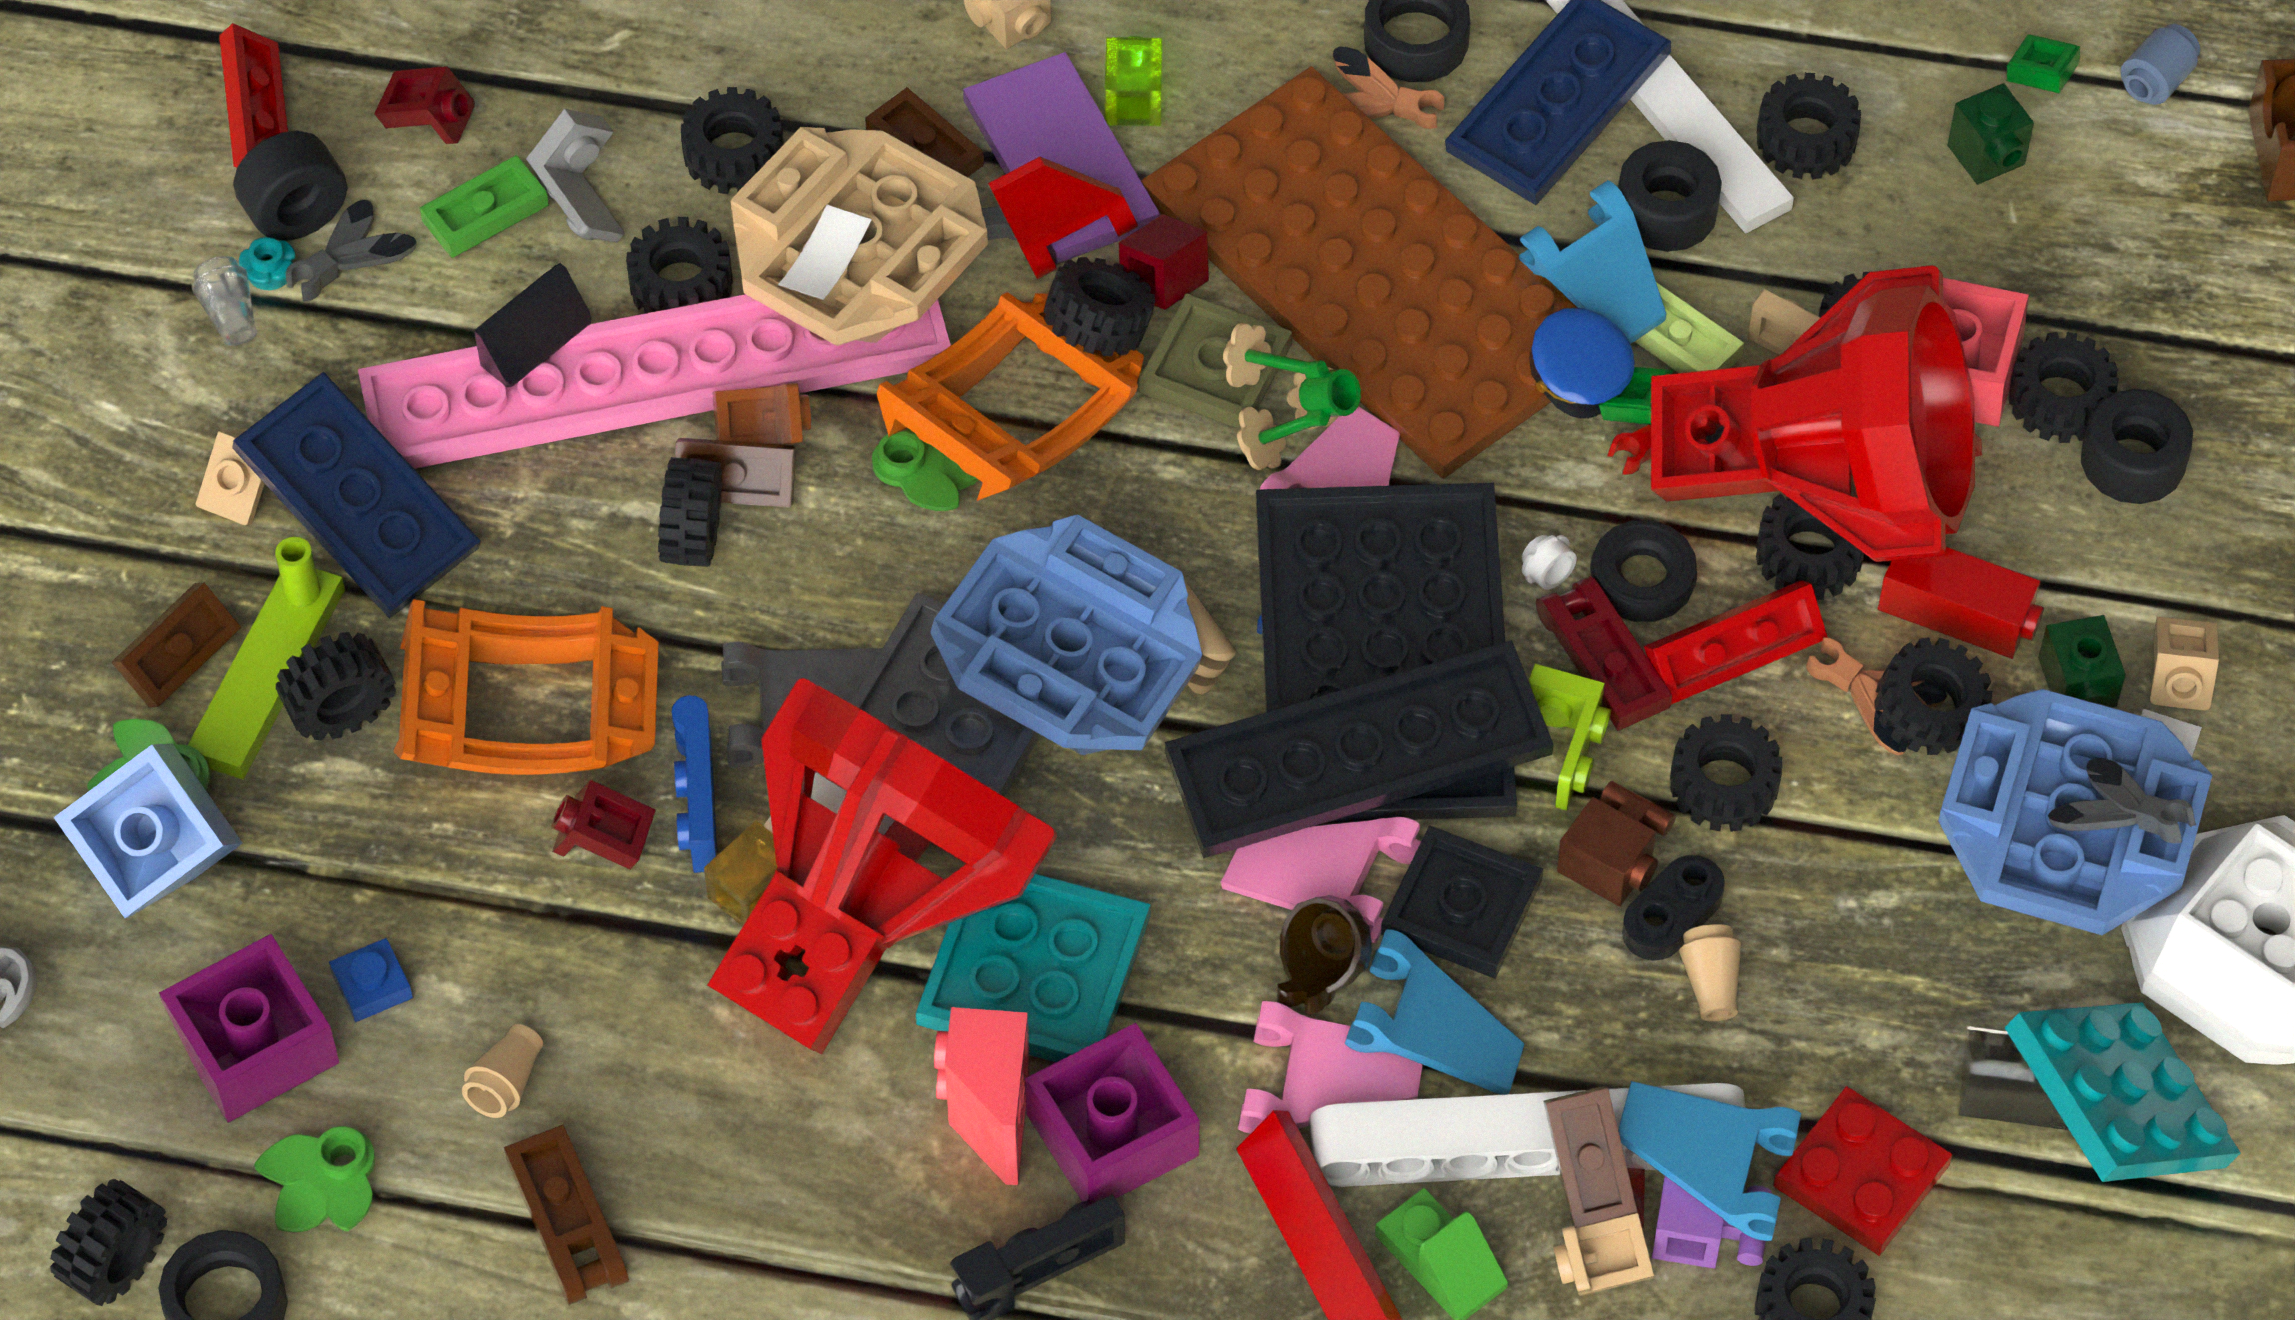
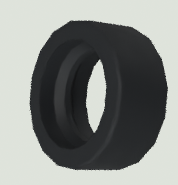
M1466 0L1368 1L1365 8L1364 21L1365 51L1369 58L1389 77L1406 82H1430L1447 76L1462 63L1469 48L1470 11ZM1405 13H1424L1437 17L1449 27L1450 32L1442 39L1429 44H1409L1399 41L1387 33L1384 25L1392 18Z
M219 1230L196 1236L180 1246L163 1268L158 1289L165 1320H195L186 1308L185 1296L187 1291L204 1274L211 1270L228 1266L245 1268L253 1272L259 1279L262 1290L260 1300L254 1308L238 1320H284L288 1300L277 1259L265 1243L247 1233Z

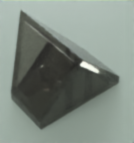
M1967 1026L1959 1116L2069 1130L2007 1031Z

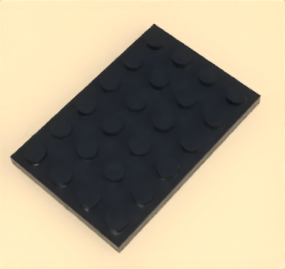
M1494 482L1256 490L1266 712L1506 642ZM1514 766L1325 823L1359 822L1392 817H1405L1412 820L1516 817Z

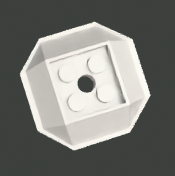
M2282 815L2196 834L2182 888L2122 924L2121 930L2126 946L2130 949L2133 968L2141 993L2245 1063L2275 1065L2295 1063V822ZM2258 928H2268L2277 935L2263 933Z

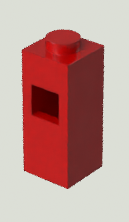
M1946 547L1945 553L1938 557L1892 560L1884 576L1878 610L2013 659L2022 638L2030 641L2033 640L2039 627L2044 607L2035 604L2040 580Z

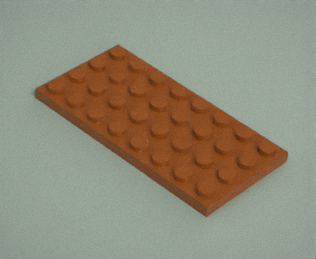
M1312 66L1141 180L1161 215H1167L1207 231L1208 259L1280 327L1292 331V338L1316 361L1323 360L1327 367L1332 369H1348L1354 373L1361 388L1360 402L1378 419L1396 429L1400 433L1399 439L1442 479H1445L1551 403L1544 393L1538 391L1536 381L1531 375L1529 356L1535 331L1547 316L1564 308L1578 307L1546 278L1534 274L1519 260V254Z

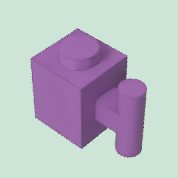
M1664 1175L1652 1252L1653 1259L1715 1269L1721 1238L1739 1241L1737 1260L1740 1263L1749 1266H1757L1763 1263L1766 1241L1754 1239L1728 1224L1722 1217ZM1750 1186L1746 1192L1761 1191L1772 1193L1770 1189L1763 1186Z

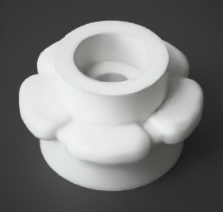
M1541 535L1527 545L1522 554V561L1524 562L1522 574L1527 582L1531 584L1536 582L1543 589L1549 590L1557 587L1568 578L1576 565L1577 556L1569 548L1570 542L1564 535H1558L1557 537Z

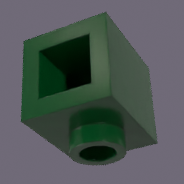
M2002 83L1955 103L1947 146L1978 185L2025 165L2034 122L2005 83Z
M2105 615L2046 625L2038 659L2049 690L2110 708L2117 707L2126 673Z

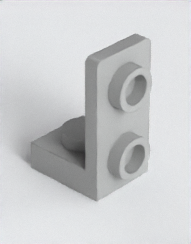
M564 109L526 160L539 176V183L547 191V195L555 199L567 215L566 222L574 233L586 240H594L595 238L617 243L624 235V231L582 175L584 170L595 161L599 151L614 132L601 116Z

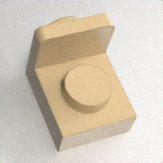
M2157 616L2153 636L2154 672L2150 689V702L2153 705L2203 711L2210 709L2219 662L2217 623Z

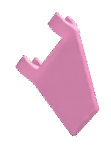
M1358 406L1354 413L1348 416H1339L1287 468L1272 473L1262 483L1260 490L1389 486L1400 433Z
M1392 817L1312 826L1244 846L1236 850L1221 880L1222 889L1293 910L1298 903L1320 896L1331 895L1348 900L1360 911L1369 925L1371 943H1377L1381 934L1383 918H1380L1379 914L1383 908V902L1371 896L1358 895L1379 850L1397 862L1411 864L1421 843L1420 840L1415 839L1419 832L1420 824L1409 818Z
M1262 1001L1253 1042L1268 1047L1291 1045L1281 1099L1263 1090L1246 1089L1238 1130L1251 1134L1273 1110L1289 1111L1297 1127L1302 1128L1309 1126V1117L1312 1112L1326 1105L1417 1099L1423 1065L1397 1054L1355 1051L1344 1044L1350 1026L1313 1019L1301 1015L1281 1003Z

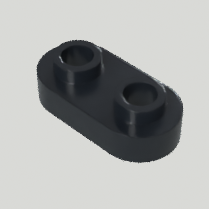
M1686 855L1672 861L1626 909L1622 937L1627 948L1636 956L1652 961L1663 960L1674 955L1684 945V933L1692 928L1703 926L1719 909L1725 886L1721 869L1710 859L1698 855ZM1695 878L1701 880L1703 884L1692 886L1684 880ZM1658 917L1664 921V924L1653 926L1648 924L1645 919Z

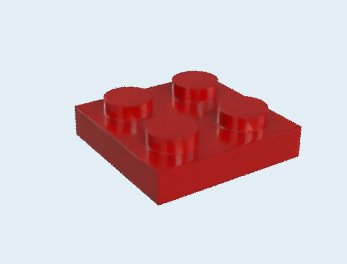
M1846 1086L1796 1148L1793 1155L1789 1157L1777 1172L1773 1187L1880 1256L1948 1169L1953 1154Z

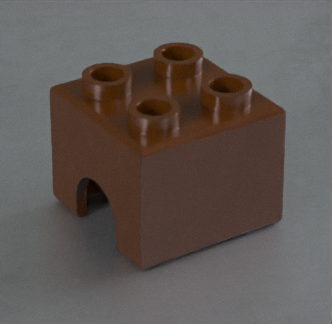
M2295 58L2262 60L2248 114L2267 202L2295 200Z

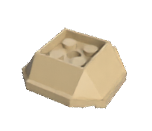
M800 127L730 200L744 294L836 346L854 340L877 343L896 327L919 320L988 245L986 223L982 214L975 181L884 131L850 129L826 133L825 128ZM826 205H830L872 219L840 279L824 300L778 285L802 252Z

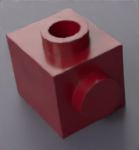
M1162 214L1118 243L1119 264L1124 266L1123 271L1127 273L1134 271L1140 276L1139 282H1147L1151 287L1150 293L1155 295L1154 305L1156 307L1166 310L1182 300L1186 293L1190 294L1209 281L1207 231Z

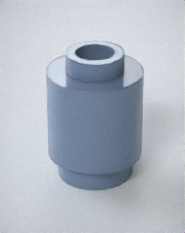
M2169 24L2164 28L2155 29L2121 67V78L2127 92L2134 99L2148 104L2157 105L2165 102L2196 68L2197 57L2200 54L2199 42L2191 31L2178 24Z

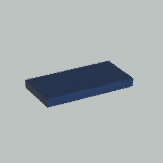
M1570 0L1445 140L1446 152L1534 205H1537L1671 53V41L1601 0Z
M324 371L233 440L232 449L389 619L479 549L481 540Z

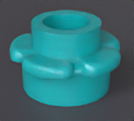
M261 237L252 241L249 249L241 252L239 267L241 271L247 273V278L254 287L261 290H276L287 284L286 269L293 263L292 260L295 259L296 254L293 247L286 241Z

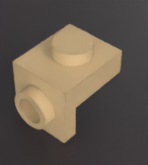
M964 0L965 9L974 24L978 27L985 26L1005 49L1024 39L1035 37L1051 22V0Z
M1764 289L1752 306L1748 339L1781 355L1820 317L1806 311L1797 302L1781 298Z
M1638 1213L1575 1228V1226L1562 1228L1565 1244L1553 1247L1562 1284L1575 1281L1579 1296L1654 1278Z

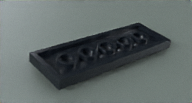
M1510 640L1165 742V754L1204 859L1552 755L1554 744L1513 641Z

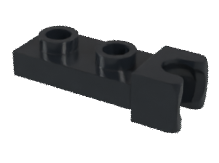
M1113 1194L1097 1202L1092 1200L1083 1201L1066 1211L1061 1219L1039 1230L1037 1228H1027L1016 1233L1006 1242L1005 1246L997 1250L993 1243L988 1241L951 1260L950 1265L958 1278L952 1282L951 1286L969 1320H993L1015 1309V1296L1125 1244V1214Z

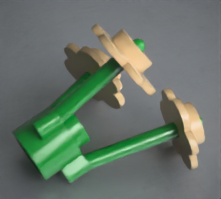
M1239 323L1234 327L1231 339L1228 341L1223 352V360L1228 367L1226 378L1229 385L1233 387H1241L1244 384L1255 385L1260 379V370L1267 366L1295 372V388L1290 389L1287 393L1288 404L1292 408H1296L1294 420L1274 425L1273 417L1268 410L1262 409L1257 411L1253 407H1246L1239 413L1241 429L1237 432V440L1249 464L1256 470H1262L1266 467L1274 469L1281 464L1279 452L1285 449L1286 436L1305 429H1315L1319 426L1329 427L1339 416H1348L1354 413L1360 403L1361 388L1354 373L1348 369H1332L1327 367L1323 360L1303 361L1271 354L1270 345L1264 342L1266 335L1264 327Z

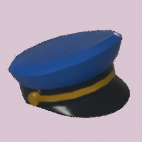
M1564 308L1547 316L1535 331L1529 356L1531 375L1536 381L1538 391L1544 393L1554 406L1572 417L1586 419L1601 414L1599 404L1612 399L1624 390L1632 379L1635 365L1632 347L1621 329L1602 314L1585 308Z

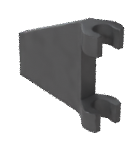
M744 642L723 644L724 661L721 662L722 683L725 686H741L759 680L762 728L750 724H734L729 726V742H727L728 767H751L764 762L761 738L799 679L805 678L850 702L882 648L766 650Z

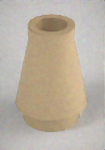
M1709 924L1686 931L1683 935L1684 945L1679 949V953L1698 1001L1701 1019L1705 1021H1723L1735 1017L1738 1014L1737 988L1741 942L1734 938L1733 929L1727 925Z
M514 1024L502 1039L465 1071V1084L462 1087V1094L466 1102L473 1109L485 1116L500 1118L507 1111H512L519 1106L535 1059L543 1047V1041L539 1034L528 1026Z

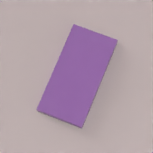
M1066 52L963 89L964 103L1005 174L1040 156L1120 188L1139 227L1118 237L1106 215L1047 246L1056 264L1123 240L1160 216L1155 204Z

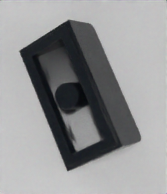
M559 263L553 266L474 331L480 366L507 387L517 384L590 325L592 321L590 311L564 265Z

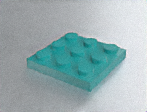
M1034 874L1021 897L949 923L916 1010V1024L937 1031H949L951 1007L1028 1013L1029 1055L1053 1062H1058L1108 1037L1151 917V904Z
M2143 1002L2019 1012L2005 1026V1030L2102 1182L2227 1168L2241 1154L2228 1133L2225 1121L2212 1109L2195 1083L2191 1069L2180 1060L2163 1034L2159 1020L2146 1008Z

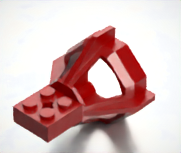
M1930 265L1869 272L1781 355L1772 360L1769 358L1762 362L1761 365L1651 376V490L1666 502L1780 491L1875 562L1941 556L1945 553L1946 534L1958 532L1975 488V457L1982 455V439L1975 434L1974 392L1956 315L1943 301V274L1936 266ZM1717 424L1722 425L1724 431L1721 437L1714 443H1709L1706 437L1716 433ZM1851 471L1858 498L1851 496Z
M801 678L795 683L761 738L777 870L775 869L772 880L707 986L810 1050L823 1054L887 948H890L900 940L1021 897L1055 842L1057 832L1050 825L1031 815L1020 806L911 740L901 732L823 687L817 686L805 678ZM815 772L847 791L837 814L811 798ZM886 815L895 821L883 835L878 832V829ZM932 843L966 864L948 878L943 879L918 864L917 861ZM801 951H806L802 961L809 967L807 973L803 977L793 974L787 979L788 969L786 968V963L790 956H797Z

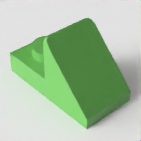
M1425 1188L1376 1223L1375 1236L1454 1320L1468 1319L1508 1287L1507 1279L1476 1220L1469 1211L1463 1212L1454 1219Z

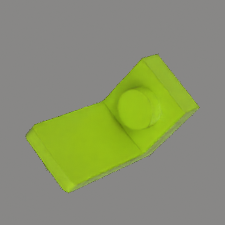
M1535 663L1529 678V684L1545 724L1556 728L1568 727L1575 729L1559 775L1555 808L1567 811L1574 791L1585 793L1594 764V758L1588 757L1587 753L1591 742L1602 744L1607 731L1611 709L1602 707L1605 683Z

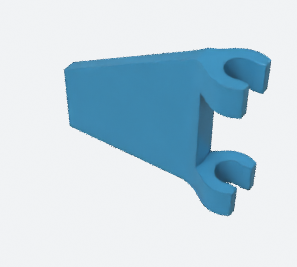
M1607 180L1590 191V196L1598 204L1588 209V215L1598 227L1562 251H1559L1550 234L1542 227L1537 226L1521 237V243L1528 250L1519 255V260L1534 274L1545 277L1553 283L1578 308H1585L1600 313L1621 329L1631 344L1666 320V311L1635 220L1634 212L1620 189L1614 183Z
M1386 929L1379 949L1375 952L1369 971L1375 976L1386 980L1405 979L1393 1018L1381 1007L1369 1002H1361L1344 1044L1355 1051L1363 1053L1386 1052L1397 1054L1500 1095L1509 1094L1525 1044L1435 965L1406 935L1395 930Z
M1631 1081L1618 1129L1621 1144L1718 1214L1728 1224L1754 1239L1772 1241L1781 1198L1772 1193L1761 1191L1744 1193L1756 1143L1777 1155H1793L1801 1113L1786 1107L1748 1109Z

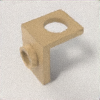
M247 429L218 431L196 506L242 525H251L265 483L232 449L233 440Z

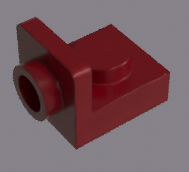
M448 66L401 70L393 72L374 115L386 129L431 125L445 144H457L475 107V101Z
M589 780L574 798L566 795L561 801L551 825L552 829L559 831L552 852L564 857L574 845H577L631 870L640 859L656 809L593 780Z

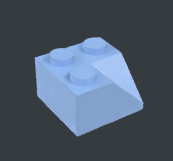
M173 743L149 746L54 817L124 918L134 915L192 881L243 843Z

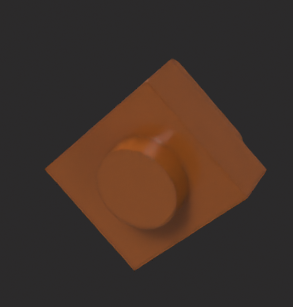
M798 383L712 392L716 440L788 445L802 443V431L811 429L808 395H799Z

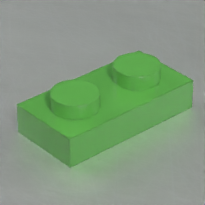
M515 155L419 208L422 222L449 256L454 258L549 206L547 191L520 158Z

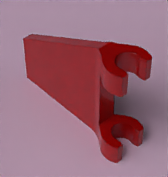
M1040 156L988 183L1037 280L1057 270L1047 246L1107 215L1118 237L1139 227L1120 188Z

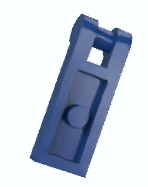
M688 695L676 700L671 711L675 728L676 747L681 755L686 756V761H674L677 798L687 797L688 813H677L679 850H691L694 873L718 871L713 751L707 704L702 698Z

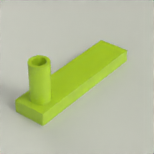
M288 537L277 545L275 556L280 575L188 743V746L195 748L204 756L209 769L242 780L246 777L283 707V703L276 690V683L280 682L277 677L280 669H289L286 661L292 655L301 658L304 655L301 648L309 643L314 649L345 591L342 576L316 569L311 546L307 540L301 537Z

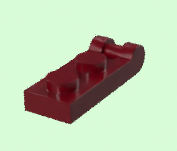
M1592 576L1573 583L1572 590L1560 596L1552 592L1536 599V609L1541 622L1548 631H1553L1581 676L1605 683L1602 707L1611 709L1610 720L1617 731L1670 708L1672 694L1598 582ZM1580 612L1586 615V617L1575 620L1573 615Z

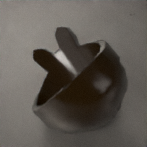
M1331 895L1315 897L1298 903L1288 914L1280 933L1279 953L1289 981L1277 985V1003L1287 1007H1295L1305 1003L1306 1013H1318L1333 1001L1336 992L1352 984L1368 968L1372 953L1370 927L1360 911L1348 900Z

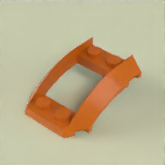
M1007 292L1000 296L998 305L957 342L930 360L910 369L906 380L895 385L888 381L879 384L876 394L888 436L890 437L909 428L920 440L932 445L957 463L965 473L983 482L977 498L978 501L1008 490L1047 470L1072 454L1094 436L1135 395L1144 355L1137 350L1133 351L1130 349L1126 355L1120 356L1114 351L1112 356H1103L1099 350H1094V353L1091 354L1084 352V346L1079 344L1073 347L1065 343L1067 337H1057L1052 332L1053 325H1047L1044 320L1046 314L1043 312L1048 294L1035 293L1032 302H1021ZM1025 337H1028L1036 343L1041 351L1056 357L1077 372L1082 380L1098 387L1099 390L1066 420L1025 446L960 399V397L978 384Z
M412 600L400 649L405 650L399 740L393 750L400 759L474 772L534 775L604 768L653 749L656 731L659 642L638 627L634 633L613 617V608L601 606L599 612L581 615L522 616L460 607L456 614L424 608L425 601ZM469 661L499 665L568 664L593 661L590 740L555 744H525L466 738L465 722Z

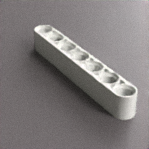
M1712 1083L1656 1086L1746 1108L1743 1090L1732 1084ZM1629 1088L1609 1089L1618 1129ZM1586 1090L1326 1105L1316 1109L1309 1117L1312 1155L1329 1186L1336 1187L1560 1175L1543 1101ZM1622 1144L1628 1171L1657 1170Z

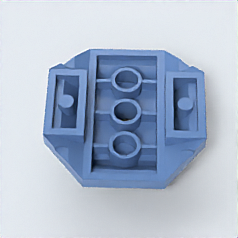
M1078 514L1053 521L1050 527L1026 529L992 539L934 618L930 632L959 690L1063 748H1070L1081 755L1109 749L1143 750L1197 671L1202 658L1196 626L1186 601L1188 593L1182 571Z
M2040 689L2015 696L1995 706L1989 703L1971 708L1938 822L1981 902L2104 935L2182 888L2212 774L2199 760L2194 761L2182 742L2162 721ZM2097 757L2114 761L2120 765L2136 781L2146 796L2151 795L2166 800L2180 799L2190 803L2196 825L2190 827L2185 822H2178L2182 843H2168L2157 834L2139 829L2138 824L2101 830L2067 831L2053 826L2049 821L2048 815L2055 808L2067 803L2106 800L2092 786L2088 779L2086 765L2089 760Z

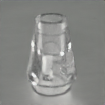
M230 256L215 257L200 264L193 272L195 282L192 285V291L222 336L224 343L229 346H237L249 342L256 336L257 329L247 270L239 266L237 260Z

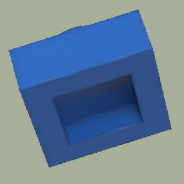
M387 938L329 961L333 978L355 1023L413 999L411 987Z

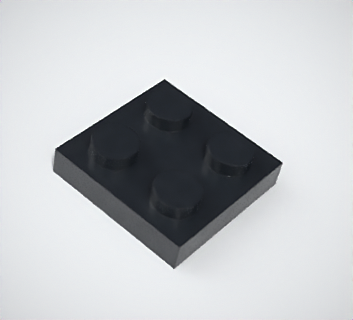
M1429 825L1382 920L1381 935H1384L1386 929L1401 932L1424 952L1496 979L1539 889L1544 868Z

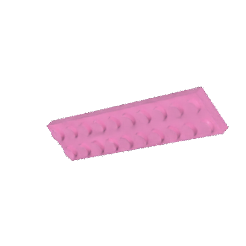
M744 294L590 324L512 387L503 385L480 366L477 346L358 369L368 420L403 458L416 469L714 410L712 394L714 391L774 387L798 383L799 393L907 373L910 369L938 355L950 347L951 344L938 299L919 320L896 327L877 343L854 340L836 346Z

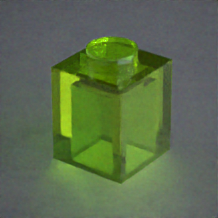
M1140 36L1106 37L1105 121L1109 126H1161L1162 38H1143Z

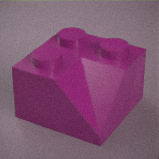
M272 934L159 992L160 999L200 1079L228 1123L340 1063L329 1023Z
M1137 1023L1025 1078L1026 1115L1082 1202L1087 1200L1097 1202L1111 1194L1116 1199L1199 1156L1200 1120Z

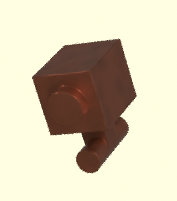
M1610 781L1605 787L1600 800L1592 796L1561 838L1557 872L1620 907L1633 888L1642 891L1650 882L1658 865V859L1653 857L1655 835L1658 833L1666 836L1675 822L1676 815L1620 784Z

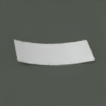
M826 205L805 247L778 285L824 300L851 261L872 219Z

